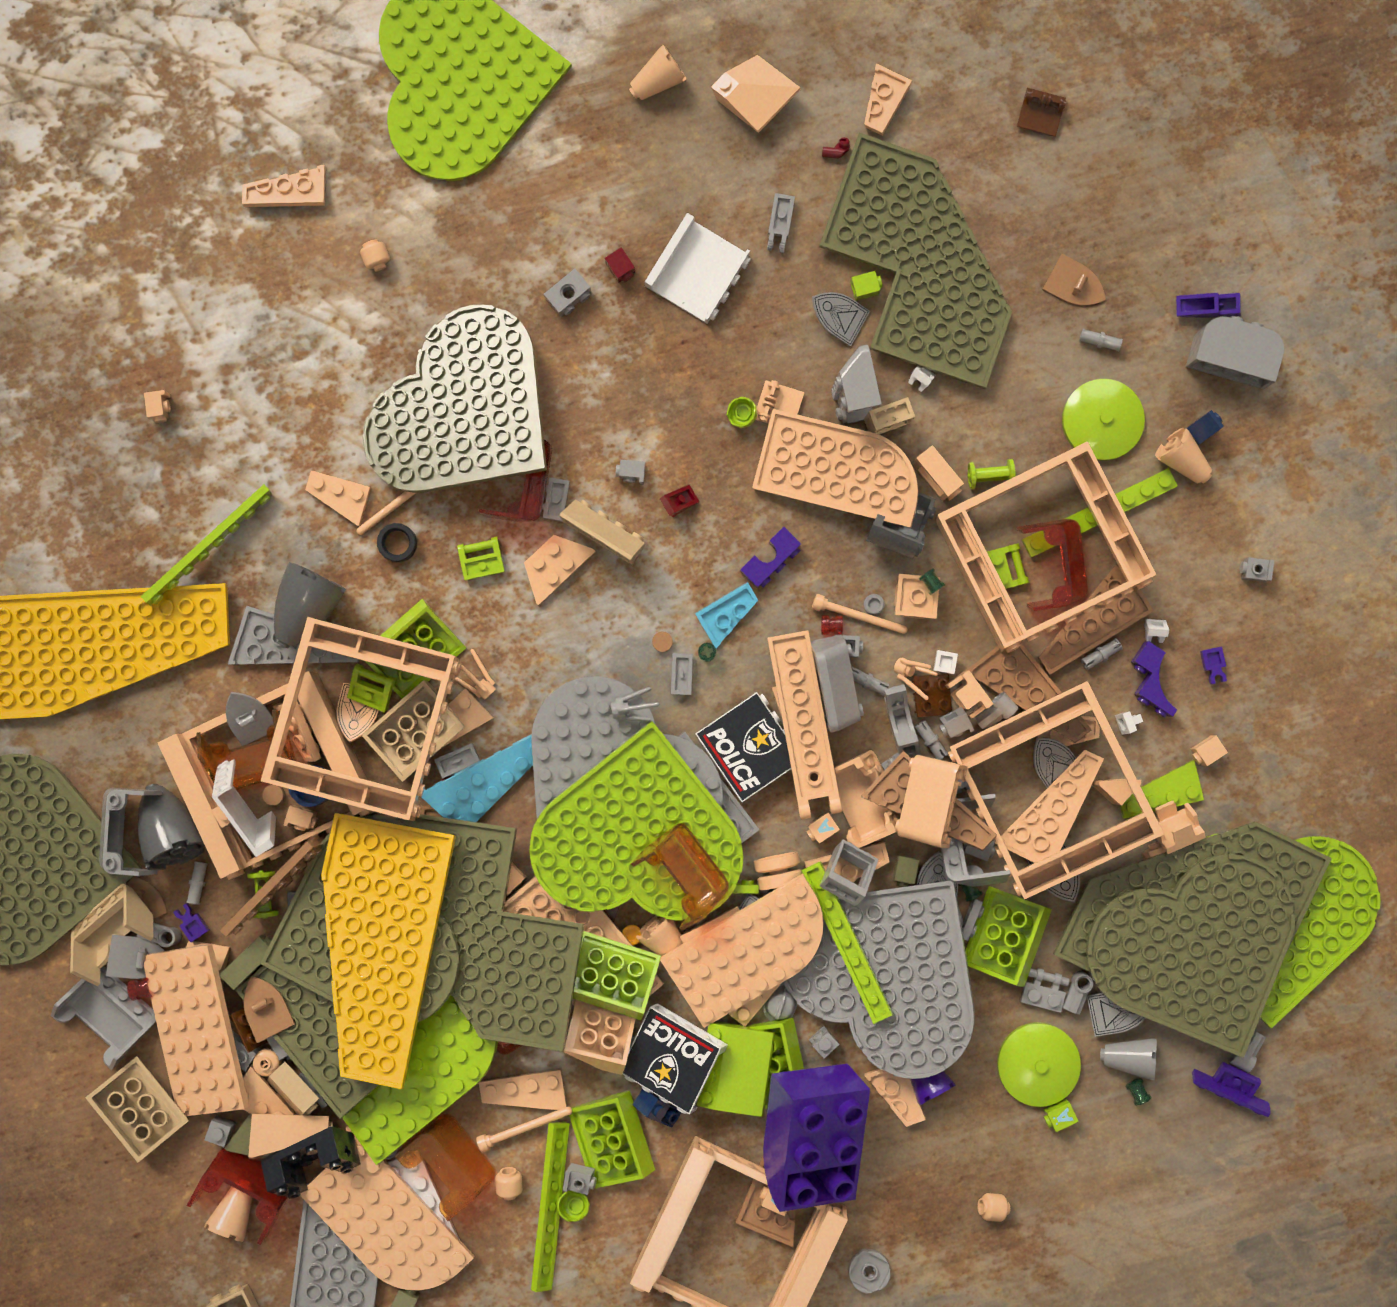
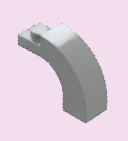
M905 685L884 689L887 715L898 754L900 755L904 751L910 757L919 755V740L912 723Z

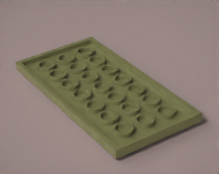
M265 966L261 967L251 977L267 981L281 993L295 1022V1025L273 1035L274 1039L340 1119L343 1118L379 1084L340 1076L337 1022L332 1001ZM250 978L236 990L243 1000Z

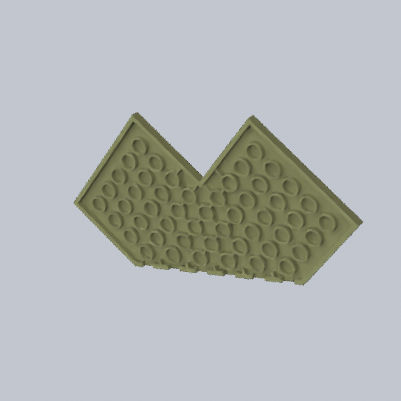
M859 132L819 247L895 273L870 350L986 389L1012 310L1009 304L1007 305L1002 295L1003 292L997 280L994 279L990 266L984 254L981 253L977 245L978 242L971 228L968 227L964 219L965 216L958 202L956 203L946 178L943 177L939 169L937 160Z
M420 814L419 818L416 817L415 821L394 817V819L403 822L409 827L456 836L440 915L451 927L457 940L460 955L459 974L451 996H453L467 1020L475 1028L478 1036L482 1039L564 1052L585 924L503 912L517 829Z
M1254 821L1197 841L1170 854L1165 852L1088 879L1053 954L1090 972L1086 955L1087 938L1094 919L1104 906L1114 898L1137 889L1152 888L1172 893L1180 878L1191 867L1204 859L1224 854H1236L1256 859L1278 874L1284 885L1287 886L1293 900L1295 927L1291 939L1292 942L1332 858Z

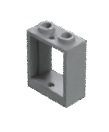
M842 839L832 853L820 887L857 906L867 893L879 859ZM839 857L864 870L859 885L834 872Z

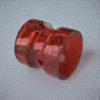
M822 615L821 635H829L830 632L835 635H842L843 615H836L832 619H830L829 615Z
M144 977L141 981L134 979L128 982L127 991L132 1001L140 1000L143 996L145 998L153 997L149 992L148 978Z

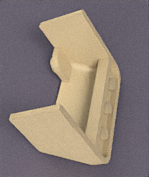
M126 884L118 886L72 929L70 973L98 986L100 985V969L108 964L112 934L125 936L132 931L150 941L154 939L153 914L130 886Z

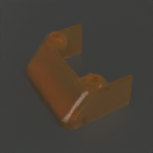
M276 709L272 710L273 725L269 726L266 731L268 738L229 749L227 744L223 742L208 744L201 732L196 733L198 759L213 783L217 767L226 760L230 762L233 759L236 761L233 786L236 790L262 783L261 778L279 719V713ZM287 734L281 758L296 761L289 734Z
M683 823L675 825L649 844L631 863L634 867L645 860L652 866L662 862L684 891L685 896L682 898L681 904L688 917L679 927L681 931L705 919L729 888L726 877L689 828Z

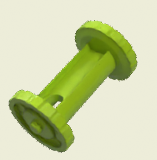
M1008 459L1006 466L975 468L973 462L968 463L967 477L970 489L976 488V482L1009 480L1016 477L1013 459Z
M260 870L256 873L247 874L248 878L254 879L255 894L262 888L259 886V881L265 880L267 883L270 880L269 877H272L275 871L264 872ZM270 900L266 905L257 910L258 913L253 918L266 919L279 915V911L272 910Z

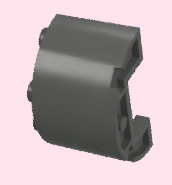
M918 492V502L911 528L885 522V516L877 514L866 541L910 559H913L914 556L918 557L925 544L924 539L926 535L923 532L928 518L933 519L937 509L933 507L936 499Z

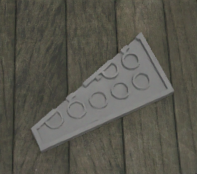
M246 606L228 665L294 664L300 643L294 647L290 646L289 649L279 645L274 632V614ZM313 647L308 663L359 662V659Z

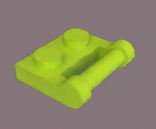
M497 536L492 537L488 541L465 546L464 544L457 545L465 581L505 572ZM489 548L494 550V553L468 559L466 557V553Z
M1019 543L987 551L1005 589L1030 583L1024 572L1019 553ZM1011 552L1018 577L1017 580H1012L1005 553Z
M356 664L352 673L347 698L385 712L389 706L396 678L391 676L385 677L365 669L363 665ZM360 676L381 683L385 687L381 688L360 680Z

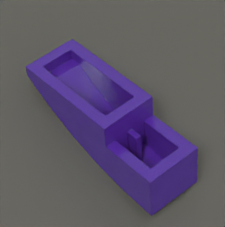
M1206 293L1176 296L1177 317L1217 318L1241 316L1240 293Z

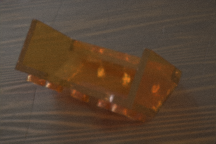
M451 1114L439 1116L403 1146L395 1156L405 1168H414L425 1159L451 1191L439 1204V1210L447 1221H450L468 1206L494 1180L496 1175L494 1165L480 1151L477 1144Z

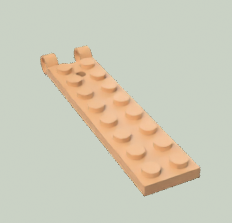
M809 631L769 637L767 640L800 819L811 818L809 799L828 796L831 814L841 813L842 808ZM812 773H816L818 775V779L816 781H812L810 779V775Z

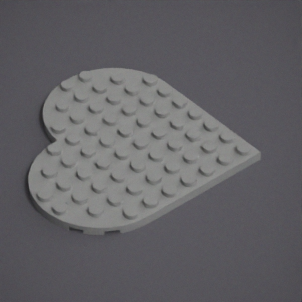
M581 677L566 682L553 691L542 703L532 727V757L537 818L554 798L649 723L645 721L619 722V719H613L611 703L616 702V698H622L635 693L629 686L608 677ZM640 696L624 702H628V706L646 704ZM649 708L629 711L630 715H626L648 717L654 722ZM663 734L722 808V783L719 773L709 756L689 740L675 735Z
M944 881L870 891L866 893L863 900L857 906L838 897L894 1015L873 1024L824 918L823 934L816 954L806 967L783 982L787 991L791 993L797 1004L808 1013H812L826 1021L849 1022L857 1046L867 1056V1059L879 1069H883L897 1077L910 1079L930 1077L946 1070L959 1059L967 1048L975 1024L974 1002L955 883Z

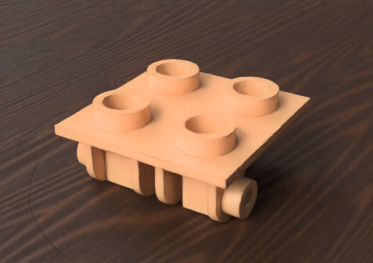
M765 381L757 406L756 420L769 424L773 409L798 414L804 392L779 385L777 381Z

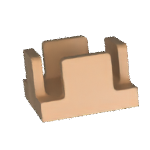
M898 574L894 598L895 615L907 618L936 619L940 577Z
M969 670L962 672L945 685L949 689L961 681L962 685L951 693V697L959 708L962 707L964 710L965 708L970 709L975 704L979 706L967 715L969 719L974 718L983 710L993 705V702Z
M1174 801L1155 808L1157 821L1164 835L1156 839L1167 854L1206 838L1205 832L1199 825L1198 816L1189 803L1184 804L1185 808L1177 811Z

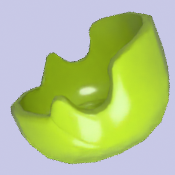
M735 398L728 405L726 415L733 426L739 428L749 427L757 418V407L750 398Z
M568 1190L558 1199L557 1209L559 1215L564 1220L577 1222L586 1217L589 1212L590 1203L585 1194Z

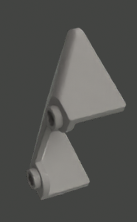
M103 966L100 969V985L96 986L81 979L54 1004L50 1016L60 1023L69 1022L74 1016L78 1017L110 1046L104 1053L103 1062L110 1070H113L154 1025L156 1019L154 1010L118 977L106 976L107 968Z

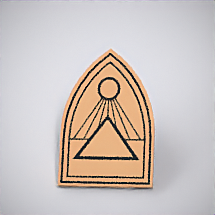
M343 683L337 706V721L344 737L349 742L360 738L374 724L379 710L347 698L350 684Z

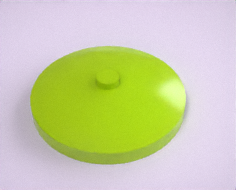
M1096 379L1081 385L1070 395L1062 413V427L1069 444L1075 448L1088 442L1096 459L1099 461L1113 460L1129 452L1137 444L1144 430L1145 414L1140 399L1128 386L1112 379Z
M1035 1022L1016 1028L1005 1038L998 1052L997 1070L1003 1086L1015 1099L1030 1106L1044 1107L1062 1101L1072 1092L1080 1076L1081 1060L1075 1043L1064 1031L1048 1023Z

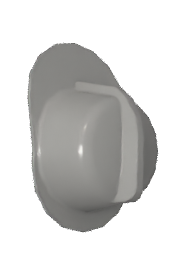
M782 982L763 1005L764 1014L770 1021L792 1018L797 1007V1001L787 991Z

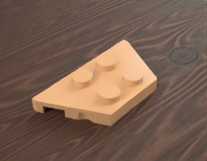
M556 535L547 540L524 562L536 603L538 605L543 603L596 551Z

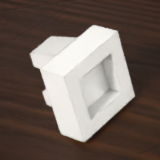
M917 366L911 374L908 383L912 385L915 380H919L921 386L918 390L922 392L936 375L928 369Z
M1145 619L1146 641L1151 642L1153 636H1158L1159 643H1163L1165 637H1168L1169 634L1166 620Z
M937 650L933 671L954 674L958 654Z
M1130 711L1115 715L1122 735L1137 731L1135 725L1143 722L1141 714L1132 716Z

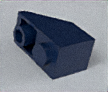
M1211 410L1185 429L1190 431L1197 445H1199L1223 428L1224 425L1222 424V418Z
M642 1089L632 1105L645 1117L673 1127L681 1114L677 1107L671 1103L661 1101L659 1099L660 1096L655 1093H649Z

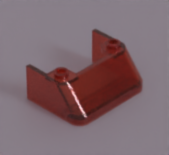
M544 440L547 470L526 474L521 501L512 502L507 509V513L479 509L478 513L488 518L514 522H532L539 519L542 513L552 456L551 444Z
M1062 519L1016 527L1017 531L1023 534L1043 531L1045 541L1050 545H1060L1065 585L1058 586L1053 590L1052 599L1026 603L1027 607L1032 611L1064 607L1083 599L1087 595L1088 586L1081 531L1078 522L1073 519Z
M223 1147L201 1177L187 1206L191 1207L198 1201L203 1191L208 1193L216 1192L222 1183L225 1182L260 1201L256 1208V1217L259 1221L266 1224L257 1244L261 1245L268 1237L288 1197L277 1196L267 1192L261 1161L249 1159V1155L227 1151Z

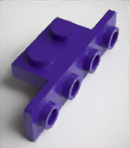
M1225 1062L1221 1063L1213 1077L1197 1069L1192 1071L1193 1083L1199 1088L1207 1089L1221 1098H1227L1238 1106L1249 1108L1258 1115L1270 1116L1269 1102L1254 1096L1261 1085L1260 1078Z

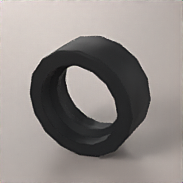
M392 523L386 525L380 531L377 537V547L384 558L392 562L401 563L409 560L414 555L417 549V538L408 526L401 523ZM394 531L405 533L409 539L408 549L400 555L390 553L385 546L387 536Z

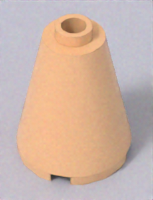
M662 45L631 81L632 87L629 90L635 99L640 98L644 100L686 81L687 78L680 71L678 64L669 51Z
M1181 428L1167 438L1169 442L1165 446L1161 444L1156 451L1155 456L1159 461L1197 484L1205 483L1211 477L1212 468L1187 429Z
M657 916L651 918L640 929L641 936H636L640 943L655 954L661 955V957L683 944L680 938L681 934L674 920L665 919L664 917L657 918Z
M242 1179L239 1182H234L204 1227L226 1238L235 1236L236 1241L243 1242L246 1236L254 1188L251 1187L252 1183Z

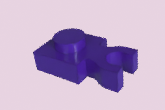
M1222 646L1200 651L1204 671L1210 670L1209 683H1216V675L1220 676L1221 682L1227 681L1226 675L1221 667H1226Z
M189 903L183 905L186 909L184 915L180 913L179 909L173 913L184 922L180 925V928L189 941L193 942L210 929L199 913L193 916Z

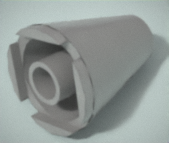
M1149 1038L1105 1044V1049L1101 1048L1100 1061H1104L1105 1066L1148 1080H1155L1157 1039Z

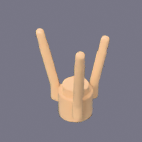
M471 649V653L487 681L484 679L479 681L463 665H461V670L476 686L473 688L458 677L455 678V681L473 692L478 698L482 697L485 700L496 690L493 686L495 682L489 676L475 650Z
M899 658L894 666V672L898 674L897 679L905 682L925 700L929 699L927 695L906 677L913 676L915 670L937 676L938 673L929 670L931 665Z

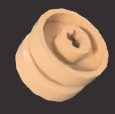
M798 852L783 853L753 861L756 872H769V874L757 879L759 890L777 889L802 874L800 869H788L800 863Z

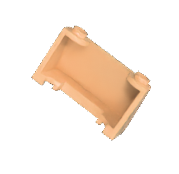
M869 750L834 767L841 808L851 827L846 835L847 841L861 848L897 832L895 831V825L901 817L900 814L861 798V795L884 772L876 754Z
M916 755L915 758H911L909 763V770L911 772L901 817L895 825V831L898 832V836L935 847L949 848L951 838L948 837L947 832H951L949 825L958 786H961L962 783L958 780L961 779V776H966L968 766L922 755Z

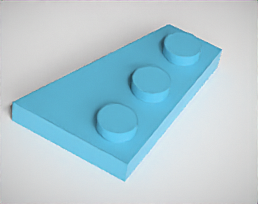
M748 582L695 613L715 649L758 601Z

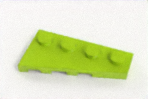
M1191 760L1185 765L1141 786L1153 812H1155V808L1170 801H1174L1176 806H1181L1186 803L1204 800L1195 760ZM1133 793L1122 806L1119 805L1122 818L1124 819L1142 813Z

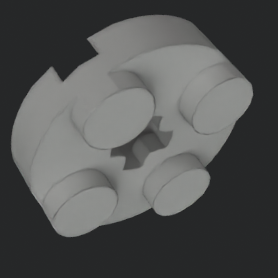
M861 1249L852 1257L849 1263V1277L854 1287L861 1292L873 1293L877 1290L880 1291L889 1282V1263L879 1251ZM872 1266L875 1273L866 1276L864 1269Z

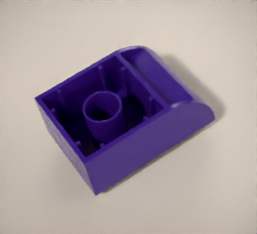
M848 1063L772 1073L763 1159L769 1191L779 1212L856 1200L870 1088Z

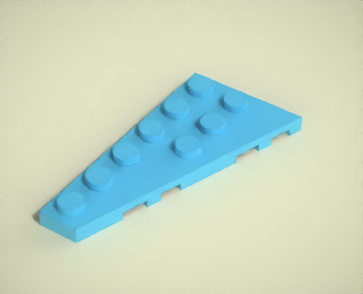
M532 734L513 743L512 746L494 753L489 758L482 759L455 773L454 776L436 783L433 787L427 790L424 789L422 798L443 818L477 822L533 766Z

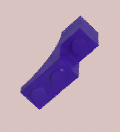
M1146 641L1131 661L1135 665V670L1142 674L1147 673L1134 694L1139 697L1137 700L1146 706L1150 704L1156 708L1155 712L1164 718L1166 716L1173 717L1177 709L1166 699L1159 680L1160 665L1166 652L1150 641Z

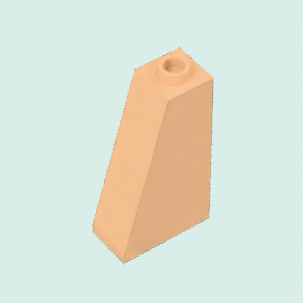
M252 1114L248 1158L255 1159L274 1154L332 1126L333 1121H329V1116Z

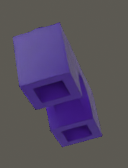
M785 527L769 541V544L776 552V557L773 561L765 563L754 555L740 569V572L756 588L760 585L764 588L772 580L769 576L774 571L778 574L786 566L784 561L788 557L793 559L801 551L798 548L801 543Z

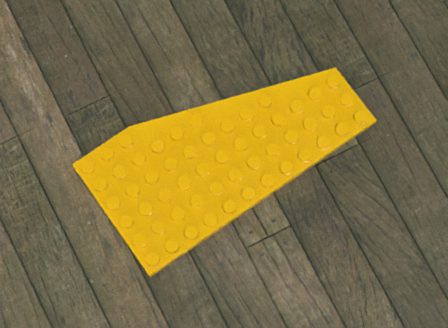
M227 584L176 586L172 590L168 589L163 594L162 600L157 604L153 603L151 606L141 598L149 588L0 596V719L50 717L229 646Z
M339 813L334 814L321 877L324 884L325 919L328 947L330 948L333 979L331 983L334 1014H336L338 1057L341 1077L404 1089L454 849L455 835Z

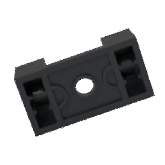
M330 1126L262 1159L261 1165L267 1192L277 1196H285L289 1199L299 1197L300 1193L308 1190L303 1167L311 1165L318 1158L321 1167L328 1168L331 1171L335 1170L342 1174L352 1172L354 1167L361 1165L354 1134Z

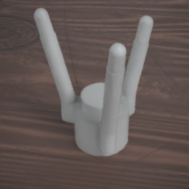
M647 687L625 697L616 698V702L611 703L613 719H619V722H650L651 718L626 715H630L629 711L657 707L660 704L656 702L628 706V702L624 703L627 700L651 691V688Z

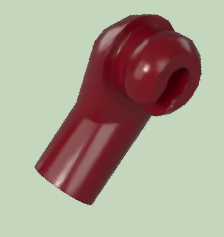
M845 137L839 139V143L834 148L823 147L822 157L841 158L849 151V139Z

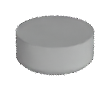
M878 594L867 596L863 603L865 611L872 615L880 613L884 608L883 598Z

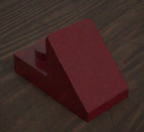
M690 484L659 498L669 516L672 517L700 502Z

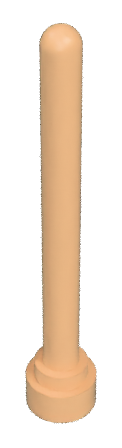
M406 491L358 527L356 530L357 534L363 535L416 493Z
M816 594L813 601L812 609L819 612L825 609L902 634H905L908 630L904 625L828 602V599L820 594Z
M565 1107L492 1136L486 1134L478 1136L476 1138L478 1147L482 1153L489 1151L495 1143L570 1115L572 1108Z

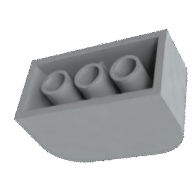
M1235 316L1231 318L1218 317L1211 320L1194 336L1186 367L1265 389L1276 382L1284 354V344L1281 337L1275 331L1264 328L1261 323L1251 322L1250 324L1243 322L1242 318Z

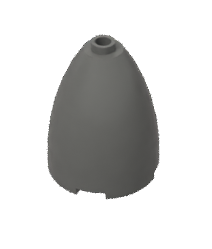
M289 562L281 579L275 601L274 632L275 638L278 639L277 643L288 649L290 646L298 645L302 638L307 617L326 621L338 605L346 588L331 580L329 581L307 568Z
M158 784L148 785L145 788L146 790L163 791L162 795H142L139 804L138 837L146 868L164 870L166 865L177 863L181 865L201 855L204 852L203 847L205 844L187 807L165 787Z

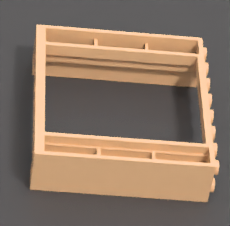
M1088 442L938 514L936 518V523L1001 652L1006 650L1007 653H1010L1021 646V641L1027 639L1030 642L1040 637L1038 633L1044 630L1047 633L1058 628V623L1065 621L1067 624L1077 619L1076 615L1084 612L1086 615L1096 610L1095 605L1109 604L1115 600L1114 596L1120 593L1122 596L1133 592L1135 587L1140 590L1153 582L1152 578L1156 576L1145 551ZM1066 464L1127 582L1026 631L967 512Z
M307 617L261 781L415 821L416 817L419 818L422 810L418 797L423 795L425 784H422L424 776H428L431 767L428 761L430 755L433 756L436 750L435 736L440 734L442 723H440L441 714L445 715L448 703L445 702L446 696L452 692L453 682H451V679L454 680L455 675L458 676L460 673L461 664L459 659L454 655ZM312 647L441 681L411 792L281 758Z
M312 671L305 672L298 700L331 771L367 780L350 742L344 737L339 728L337 714L318 673ZM288 684L256 699L265 706L285 697ZM225 713L187 732L172 735L158 742V745L220 879L227 877L230 880L245 874L244 869L250 866L252 870L262 866V861L270 858L272 861L282 856L281 852L286 849L291 852L301 847L300 843L305 840L309 841L319 838L318 834L324 831L329 834L333 820L254 858L251 857L244 840L233 825L221 828L211 811L218 806L212 798L215 777L196 738L228 724ZM347 804L350 812L344 815H360V817H363L375 811Z
M1088 681L950 746L951 751L948 754L952 762L968 766L966 776H961L962 782L967 781L970 787L967 793L971 801L976 800L979 806L976 811L980 819H985L988 827L997 834L995 840L998 845L994 848L999 858L1004 857L1007 863L1004 868L1005 870H1010L1009 877L1013 876L1016 881L1013 883L1017 895H1023L1024 899L1164 835ZM1092 710L1142 813L1018 871L968 768Z
M695 1136L634 1265L630 1284L636 1290L648 1293L653 1286L660 1293L666 1292L671 1294L675 1300L688 1302L692 1307H728L661 1274L714 1161L768 1185L765 1169ZM832 1203L814 1206L815 1210L769 1307H807L848 1221L845 1205Z

